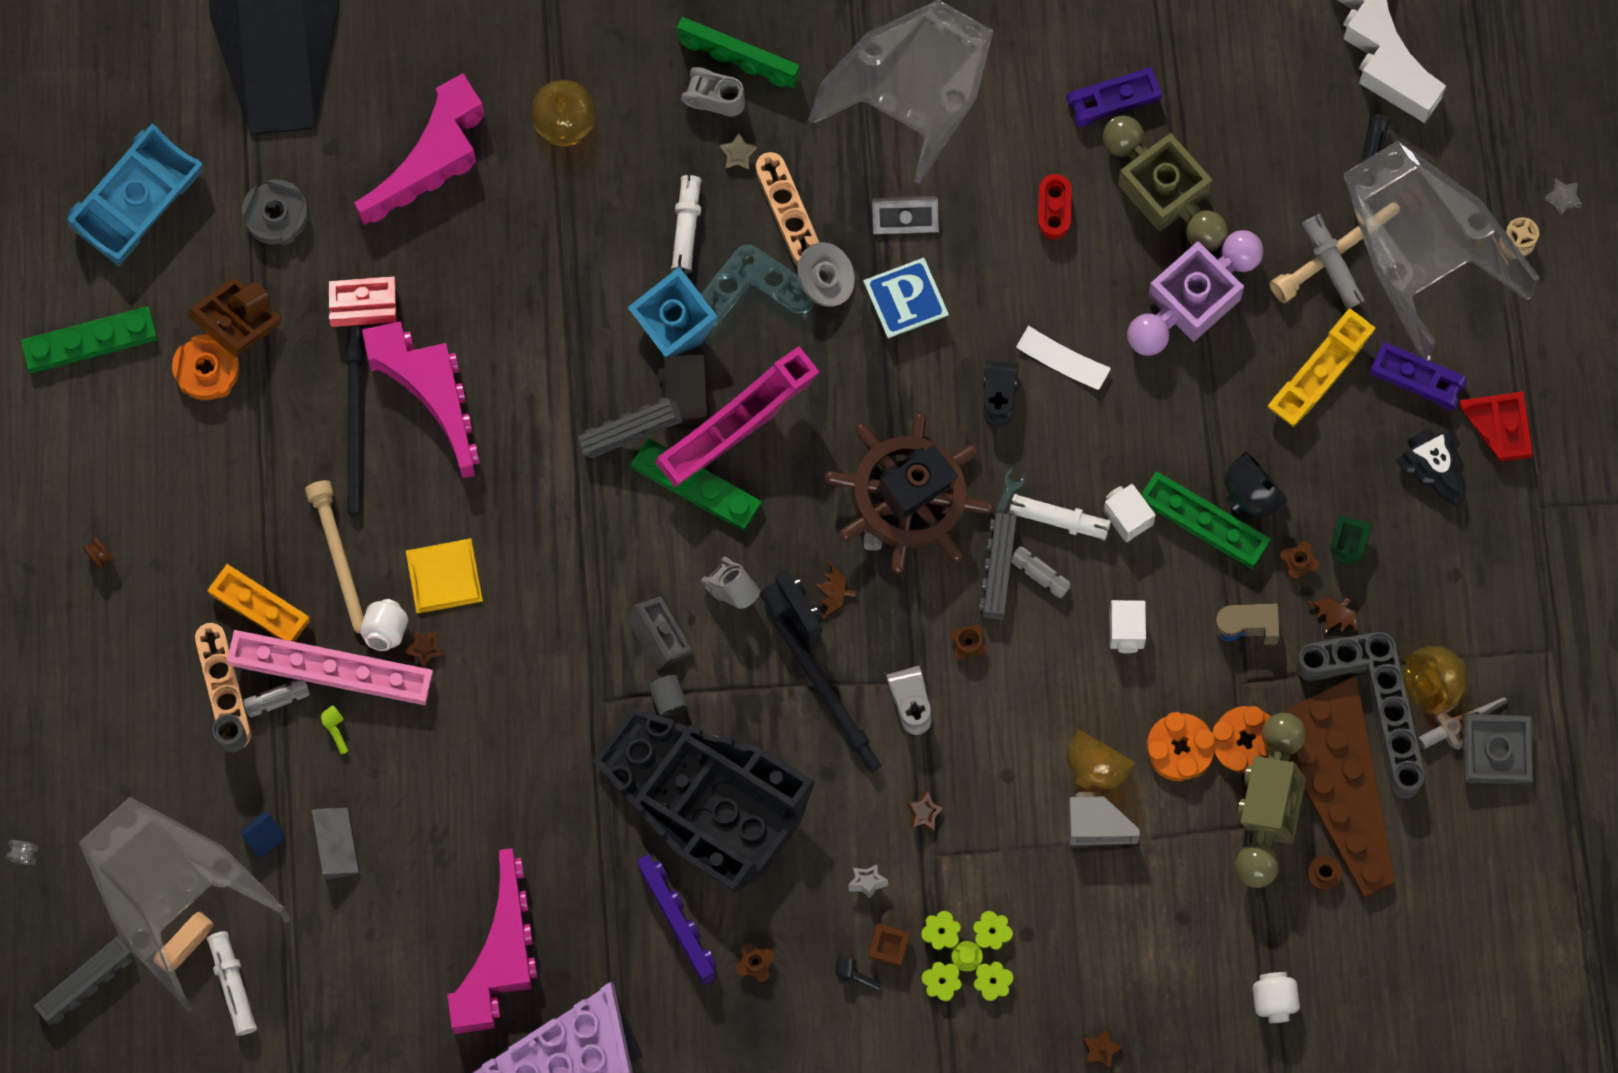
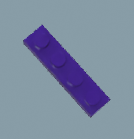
M649 854L637 860L641 875L702 985L704 986L715 980L713 969L717 967V964L709 949L702 951L697 939L701 938V935L693 920L691 919L686 922L680 910L685 907L677 891L673 890L670 892L664 882L668 879V876L661 862L653 863Z

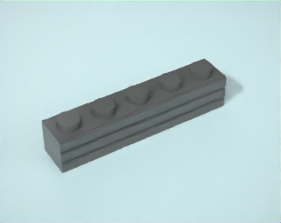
M662 398L655 405L642 406L638 412L623 414L621 419L606 421L599 428L586 429L584 434L579 435L578 438L583 455L592 459L683 421L678 403L670 398Z
M996 513L995 519H991L990 531L993 532V539H988L987 551H991L990 559L986 558L984 570L988 571V579L983 578L982 591H986L985 598H981L979 609L983 611V618L1004 620L1017 515Z
M118 936L115 937L34 1005L35 1009L50 1026L53 1023L58 1024L64 1019V1014L70 1009L74 1010L80 1006L81 1000L85 996L93 995L98 990L97 986L103 981H110L115 976V971L120 967L125 968L132 962L133 953Z

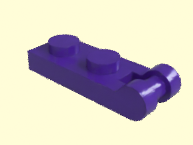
M1152 67L1072 91L1066 95L1069 107H1073L1075 111L1073 118L1076 126L1084 127L1096 120L1160 101L1162 93ZM1093 99L1095 107L1087 109L1085 102Z
M1384 341L1369 373L1434 401L1447 410H1455L1459 401L1457 398L1458 393L1464 390L1467 383V378L1463 375ZM1439 380L1447 384L1445 391L1436 387Z

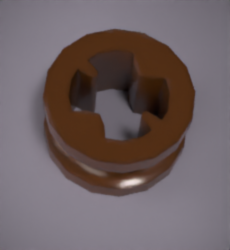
M96 537L92 539L90 546L84 545L82 547L100 570L105 568L104 563L106 561L112 562L114 560L109 551Z

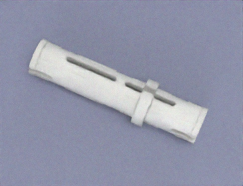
M688 175L681 177L679 203L675 205V212L678 216L671 271L673 272L680 267L685 269V274L692 273L697 216L701 214V207L698 205L702 179L693 175L690 176V181H688Z
M1018 494L1013 496V504H1011L1009 510L1010 515H1017L1068 529L1069 533L1073 535L1079 532L1106 541L1107 530H1109L1111 524L1109 519L1106 520L1083 514V510L1078 508L1073 511L1019 496Z
M222 931L207 937V942L209 943L215 963L213 971L216 976H219L235 1028L236 1036H242L252 1033L258 1028L255 1024L239 972L241 968L240 961L235 959L228 932Z

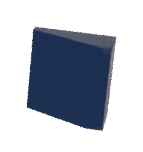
M267 811L240 830L244 841L259 858L263 857L285 839L283 832Z

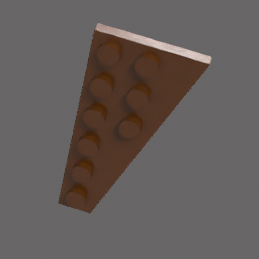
M1354 676L1282 712L1297 716L1304 724L1306 730L1305 742L1299 751L1290 755L1289 762H1294L1306 777L1304 793L1364 900L1392 886L1395 883L1357 676Z

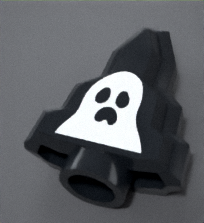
M1428 428L1410 438L1407 442L1410 449L1396 459L1397 464L1404 473L1413 474L1421 484L1432 485L1441 498L1454 506L1465 501V482L1458 471L1462 461L1457 451L1460 442L1454 429L1434 435L1432 430Z

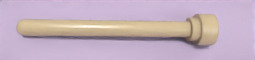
M1393 202L1389 203L1339 239L1336 246L1340 255L1399 212V206ZM1317 255L1293 274L1287 273L1286 275L1280 274L1269 283L1270 289L1280 302L1286 303L1296 296V291L1299 290L1301 283L1325 266Z
M328 480L314 482L305 487L308 502L313 503V507L318 509L353 629L356 633L361 634L360 627L364 616L330 505L333 502L332 497L334 496L332 485Z

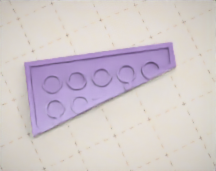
M609 982L600 988V991L588 999L581 1000L573 1006L574 1008L557 1019L550 1020L510 1046L506 1052L484 1063L481 1068L473 1073H633L614 983Z

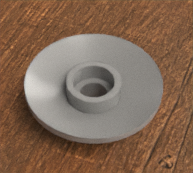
M816 243L805 249L799 259L798 277L800 284L807 296L815 303L825 307H834L844 303L850 297L855 283L854 270L849 258L840 248L830 243Z

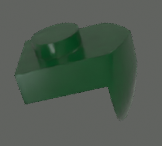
M1339 515L1330 546V552L1333 557L1343 565H1350L1361 561L1365 554L1373 524Z

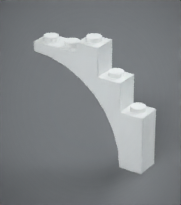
M1337 0L1352 9L1343 24L1347 27L1344 40L1367 53L1359 67V70L1362 71L1359 84L1423 123H1426L1441 101L1446 85L1428 73L1409 53L1396 32L1388 10L1387 0Z

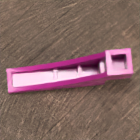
M463 73L435 88L437 100L429 123L407 159L377 188L354 202L357 215L363 225L370 221H380L388 214V211L397 206L403 207L412 203L417 195L426 190L433 191L439 188L444 183V180L455 174L462 175L466 173L476 163L474 150L461 130L476 126L481 121V118L485 117L482 102Z
M401 321L363 329L362 333L371 371L379 370L407 388L424 404L447 436L457 458L462 478L475 476L473 465L478 464L479 459L476 445H469L466 435L473 432L469 414L462 415L460 404L466 402L462 383L455 384L453 373L459 372L456 354L448 353L446 343L414 350L410 331L403 332Z
M798 346L774 363L770 369L710 419L660 455L655 463L676 488L774 418L784 403L806 389L820 371Z
M512 848L499 850V897L487 941L475 965L455 993L447 994L451 1027L454 1034L495 1029L494 1018H500L498 997L492 998L491 995L532 989L531 979L537 978L535 958H528L526 946L533 944L530 924L524 925L522 912L528 911L526 891L519 892L518 879L524 878L522 859L515 858Z

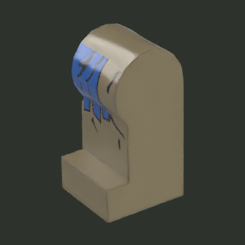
M1278 604L1225 606L1218 612L1216 617V634L1225 641H1234L1240 636H1263L1264 645H1275L1279 639Z

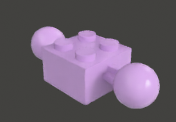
M1246 230L1231 233L1223 242L1222 257L1219 260L1199 241L1196 242L1151 282L1148 298L1161 311L1156 315L1142 314L1130 323L1127 338L1131 348L1145 356L1160 353L1168 344L1169 329L1174 324L1193 342L1197 340L1241 300L1244 285L1232 273L1234 271L1248 272L1260 264L1264 249L1259 237Z

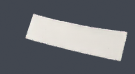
M1030 326L1027 327L1016 346L1021 351L1054 370L1098 390L1111 370L1110 367L1097 363L1064 347Z

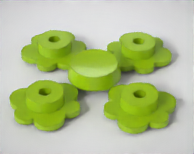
M941 911L937 917L933 915L928 916L926 919L927 926L923 928L921 933L922 939L925 942L932 943V947L935 950H941L944 946L955 948L952 952L954 964L944 966L943 963L936 962L933 964L932 969H928L922 974V982L928 986L927 994L930 997L938 996L942 1001L951 1000L954 991L961 988V981L958 979L959 969L965 972L976 969L978 979L975 980L974 987L976 990L982 991V997L985 1000L994 1001L998 995L1001 997L1007 996L1009 993L1008 986L1013 982L1012 972L1003 969L1002 964L999 962H993L991 966L981 964L983 954L980 947L987 948L990 946L994 950H999L1002 947V942L1006 943L1011 940L1013 932L1007 926V917L1004 915L997 917L992 911L984 912L981 915V921L975 922L973 926L974 932L977 933L976 944L970 941L958 944L959 938L957 933L960 931L961 926L958 922L953 921L951 913ZM992 929L995 933L991 934L989 931ZM944 930L945 933L940 934L938 931ZM943 979L945 983L940 984L939 980ZM994 979L996 983L992 984L990 983V980Z

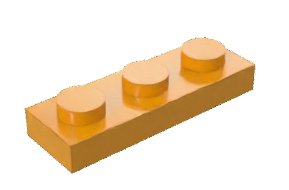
M226 564L207 590L211 596L277 639L295 642L310 621L309 616L228 564Z

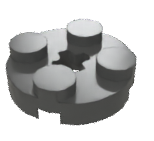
M273 179L260 187L255 186L247 193L243 201L242 214L247 231L255 239L263 243L288 245L295 240V237L303 231L307 224L308 208L306 200L298 187L288 181ZM276 205L281 206L280 210L283 214L280 217L274 219L267 213L268 209L274 210Z

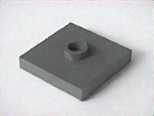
M1462 715L1463 782L1522 785L1533 783L1531 716Z

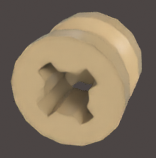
M1521 217L1512 220L1503 237L1505 250L1516 257H1524L1530 254L1539 237L1538 226L1529 218Z

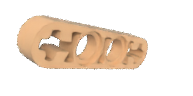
M764 153L756 162L757 178L796 266H798L801 257L799 256L801 255L800 240L805 238L807 248L819 243V240L784 160L777 153ZM770 163L772 167H776V178L778 181L773 183L770 172L765 171V164ZM778 190H787L792 195V198L789 202L780 204L774 200L773 196ZM790 218H799L803 221L804 227L800 231L792 232L786 228L785 224Z
M206 623L197 630L195 642L215 720L225 714L238 717L247 732L246 746L251 739V729L235 667L228 666V673L221 679L213 678L210 675V669L214 664L222 662L227 665L226 661L230 649L228 640L222 627L215 623ZM213 632L215 637H220L215 640L216 649L219 654L212 655L209 644L207 642L202 643V641L207 640L208 633ZM233 694L236 697V704L233 708L223 710L218 707V700L222 695ZM231 727L224 730L222 733L223 739H233L231 736H226L231 733Z

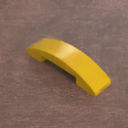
M1349 308L1331 329L1325 341L1294 378L1284 385L1268 404L1267 408L1294 427L1339 378L1375 331V327Z

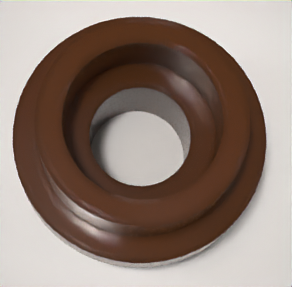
M1320 856L1310 863L1307 875L1310 883L1315 888L1330 890L1339 884L1342 878V869L1334 858ZM1322 867L1329 868L1331 876L1327 878L1322 877L1319 869Z

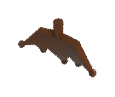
M832 562L829 563L832 573L824 574V577L828 578L829 581L814 584V587L819 588L827 597L825 600H820L821 604L828 607L825 615L821 616L823 620L827 615L842 608L844 596L855 597V591L845 590L846 578L834 567Z
M1346 597L1341 604L1331 598L1307 602L1309 606L1312 605L1319 609L1317 618L1326 616L1324 634H1327L1328 631L1340 624L1342 626L1340 628L1341 632H1344L1349 626L1355 632L1359 631V628L1356 627L1355 612L1346 608L1351 602L1349 598Z

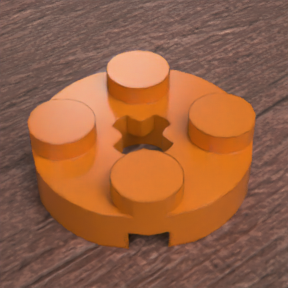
M208 334L196 335L191 338L192 341L187 342L184 346L181 345L175 352L172 361L173 375L181 391L198 400H212L227 396L239 376L240 364L238 357L231 355ZM205 360H210L211 366L214 367L213 371H209L208 374H202V371L197 369L198 365H204Z
M1241 706L1231 709L1220 718L1213 727L1215 738L1213 747L1217 758L1224 767L1245 775L1247 767L1253 764L1254 756L1269 758L1270 751L1262 739L1263 726L1271 717L1269 714L1255 706ZM1247 732L1248 735L1255 734L1256 739L1252 741V748L1247 749L1244 745L1238 746L1237 741L1241 739L1240 734Z
M1172 712L1167 717L1160 719L1152 727L1147 739L1148 757L1153 769L1168 780L1177 782L1193 777L1197 778L1208 769L1215 752L1213 747L1215 738L1201 719L1186 713ZM1186 741V746L1190 751L1188 753L1182 751L1180 755L1175 754V746L1172 745V742Z

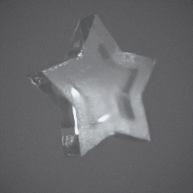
M1555 178L1553 191L1545 196L1544 201L1554 204L1560 216L1567 208L1581 207L1582 203L1576 195L1578 183L1566 185Z

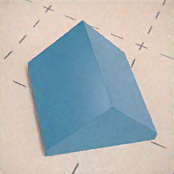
M680 267L628 307L667 359L701 345L719 319Z

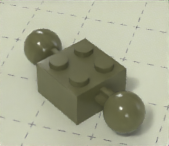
M1118 116L1111 119L1104 128L1103 143L1111 154L1118 157H1129L1132 161L1120 170L1118 186L1159 232L1181 217L1187 223L1186 237L1191 246L1199 241L1209 252L1219 249L1228 234L1225 220L1218 213L1209 210L1201 211L1197 206L1199 202L1210 195L1213 181L1211 177L1172 133H1169L1151 148L1147 149L1143 145V128L1137 120L1129 116Z
M1282 712L1274 714L1265 722L1262 729V739L1270 751L1269 758L1254 756L1252 766L1249 765L1245 773V786H1248L1246 798L1240 800L1238 818L1241 819L1242 825L1252 835L1251 845L1243 848L1237 855L1235 871L1242 883L1253 888L1269 885L1278 874L1279 861L1271 849L1272 841L1288 844L1294 843L1306 777L1294 762H1289L1290 755L1302 748L1306 739V730L1302 721L1291 713Z

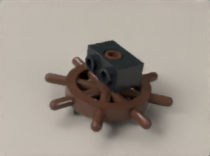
M923 413L915 414L911 436L895 437L881 443L866 424H858L855 432L869 452L861 461L856 474L850 475L828 471L824 476V480L828 484L852 488V499L858 519L840 530V539L842 541H849L867 529L880 541L894 546L891 569L895 574H900L904 571L907 549L923 548L936 542L940 544L953 562H960L963 559V553L949 533L957 524L963 510L990 514L994 509L993 504L989 501L966 497V483L960 467L978 455V448L975 445H969L951 456L950 453L938 444L924 439L927 418ZM908 455L907 463L899 468L891 457ZM879 464L884 470L880 475L881 480L870 479V473ZM868 492L878 493L884 502L873 508ZM930 503L949 507V510L945 517L938 521L926 504ZM893 512L898 519L897 527L892 526L882 518ZM914 512L925 524L926 529L910 530Z

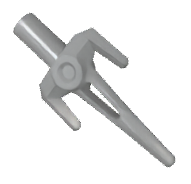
M1503 697L1464 714H1489L1506 704L1507 699ZM1453 700L1435 710V720L1439 727L1417 737V741L1422 749H1426L1445 738L1451 747L1457 750L1463 748L1460 736L1462 732V724L1460 722L1462 715L1451 718L1446 714L1458 705L1457 700Z

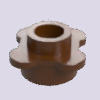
M1301 541L1297 547L1292 549L1284 548L1281 551L1280 558L1282 561H1285L1288 575L1291 578L1298 579L1309 571L1315 572L1319 567V561L1311 553L1312 546L1306 541ZM1301 557L1303 562H1297V558Z
M973 624L961 629L955 628L952 630L950 639L955 643L956 650L954 655L957 659L965 660L968 656L977 655L981 657L985 655L987 646L982 641L983 629L981 626ZM966 640H971V641H972V644H971V645H967V644L965 643V641H966Z
M751 943L745 944L742 947L743 956L741 962L736 965L738 975L742 977L747 975L759 982L766 981L769 977V964L775 958L773 951L770 949H757ZM758 960L759 963L758 965L754 966L752 964V961Z

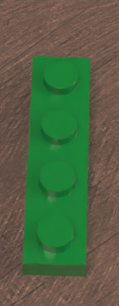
M685 17L681 18L677 26L678 41L690 50L697 51L699 49L709 53L713 59L719 62H731L750 75L759 74L767 77L771 83L779 87L788 86L795 89L800 79V65Z
M149 306L25 338L21 340L28 371L32 374L158 340L151 310Z
M649 437L647 438L631 463L633 470L743 532L747 530L761 508L762 501L704 468L675 488L655 463L656 459L669 449Z
M1157 471L1141 494L1153 511L1252 570L1270 543L1271 539Z

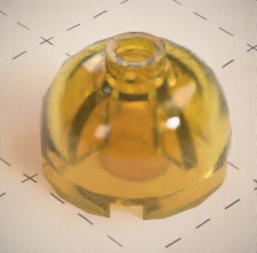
M566 79L551 81L541 87L534 96L531 108L533 126L536 132L544 137L548 143L558 146L574 145L582 141L581 138L588 132L590 133L594 128L596 119L594 102L586 88L579 83Z
M1429 645L1404 658L1403 662L1406 661V667L1401 672L1405 689L1415 704H1418L1421 700L1424 706L1428 707L1425 712L1439 715L1462 700L1468 688V675L1464 662L1453 651L1443 646Z
M1079 729L1070 740L1066 753L1068 767L1077 776L1074 782L1090 792L1093 791L1094 787L1104 790L1118 787L1130 775L1135 764L1130 758Z

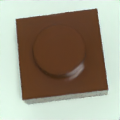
M877 923L868 959L901 968L911 932Z

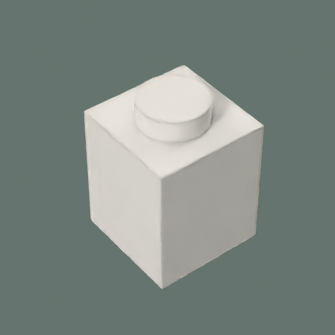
M1133 484L1125 489L1122 486L1117 487L1106 496L1107 500L1105 501L1103 512L1111 520V523L1126 543L1153 526L1156 515Z
M1111 600L1109 610L1110 649H1118L1120 653H1135L1138 649H1144L1146 641L1145 601Z

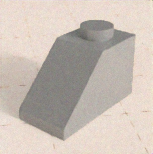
M1079 792L1075 794L1076 797L1069 798V845L1138 844L1140 829L1104 796L1096 797L1094 792Z

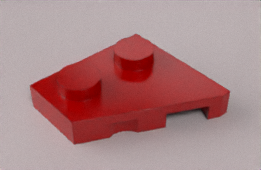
M1524 391L1460 400L1461 410L1499 462L1533 458Z

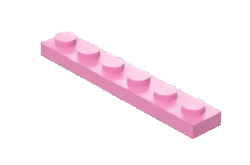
M234 630L226 661L228 666L426 705L433 676V670L238 630Z

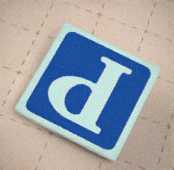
M924 258L863 280L887 338L949 316Z

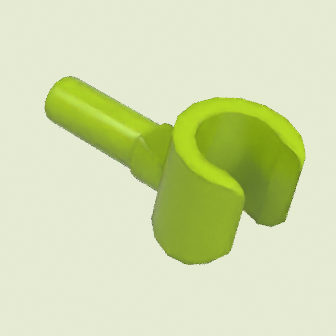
M330 706L322 713L321 720L325 728L333 736L340 754L343 755L349 751L336 726L344 719L334 706Z

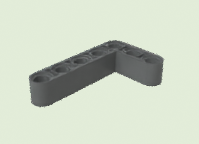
M1374 632L1305 645L1298 656L1296 671L1306 681H1319L1365 673L1390 788L1397 797L1402 799L1414 797L1423 784L1424 769L1393 638L1384 632ZM1379 645L1385 649L1387 655L1377 657L1371 652L1370 647ZM1347 651L1353 656L1354 660L1345 663L1338 658L1337 653ZM1306 657H1315L1319 660L1321 666L1310 668L1305 664L1304 659ZM1381 677L1389 678L1393 682L1394 687L1384 689L1378 684L1377 679ZM1388 709L1396 710L1400 714L1401 720H1389L1385 716L1384 711ZM1395 741L1403 742L1407 746L1408 752L1404 754L1395 752L1392 748V743ZM1399 775H1411L1415 780V785H1403L1399 780Z

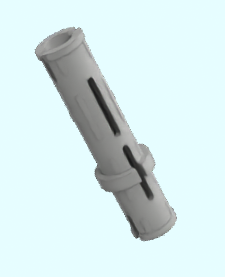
M1319 213L1302 222L1301 224L1315 248L1313 252L1323 262L1346 310L1365 301L1345 261L1340 255L1336 246L1338 245L1336 238L1333 239L1328 232L1321 214Z

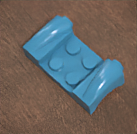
M153 123L146 131L141 130L131 142L132 147L82 203H76L67 215L68 226L118 267L139 245L141 237L177 196L183 194L203 171V164L199 160L189 156L174 145Z

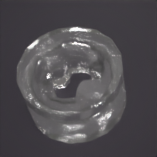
M19 840L8 841L7 846L10 848V852L5 854L6 860L24 865H34L36 863V858L33 857V854L38 852L39 847L37 845Z

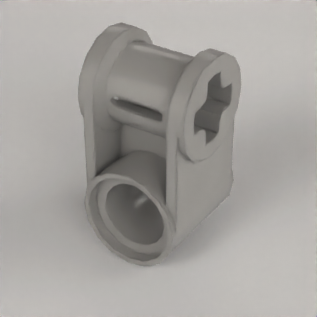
M694 67L691 69L689 74L691 77L687 92H683L681 97L683 103L695 109L708 110L730 117L737 116L743 112L746 104L743 85L738 79L713 73L704 68ZM730 93L738 95L733 100L723 99L725 95Z
M723 557L720 560L721 565L709 577L704 576L701 579V583L717 600L727 602L738 609L746 608L759 597L760 588L740 564L732 562L727 557Z
M915 666L887 674L890 693L894 704H896L904 730L913 735L925 733L931 725V709L920 667ZM917 711L921 719L915 720L911 713Z

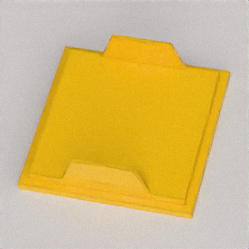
M471 538L406 550L417 614L483 602Z

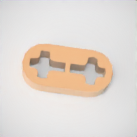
M200 911L194 914L163 947L156 958L157 962L169 972L174 971L209 934L214 923Z

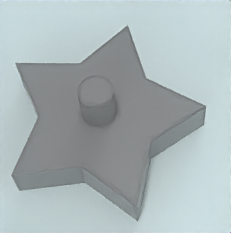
M877 865L868 869L853 868L855 878L850 882L848 888L849 891H861L871 898L876 889L888 886V879L878 874Z

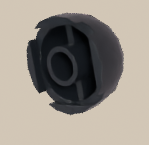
M1247 451L1239 456L1226 472L1225 487L1230 495L1225 500L1237 514L1243 510L1252 517L1269 516L1286 504L1288 498L1272 477L1265 473L1257 460Z

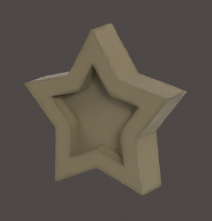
M738 133L732 143L720 145V148L727 155L726 168L738 164L749 169V156L757 149V146L745 143L740 133Z

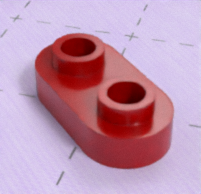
M1059 174L1046 176L1039 186L1038 229L1043 236L1049 239L1064 237L1068 233L1071 224L1072 187L1069 180ZM1051 191H1058L1061 195L1054 198L1049 193ZM1050 221H1057L1060 226L1052 228L1048 223Z

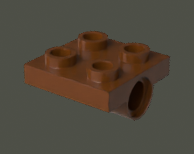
M235 277L192 306L188 313V317L234 357L240 355L280 326L282 319L280 315L269 307V295L260 284L252 282L245 286Z

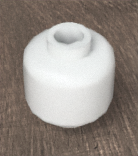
M385 599L373 602L367 607L360 627L361 636L370 648L377 651H388L400 645L408 623V616L401 606L393 600Z
M1287 972L1259 975L1260 981L1255 982L1252 987L1256 1014L1261 1017H1268L1270 1024L1290 1021L1289 1015L1296 1013L1300 1009L1296 980L1288 977Z

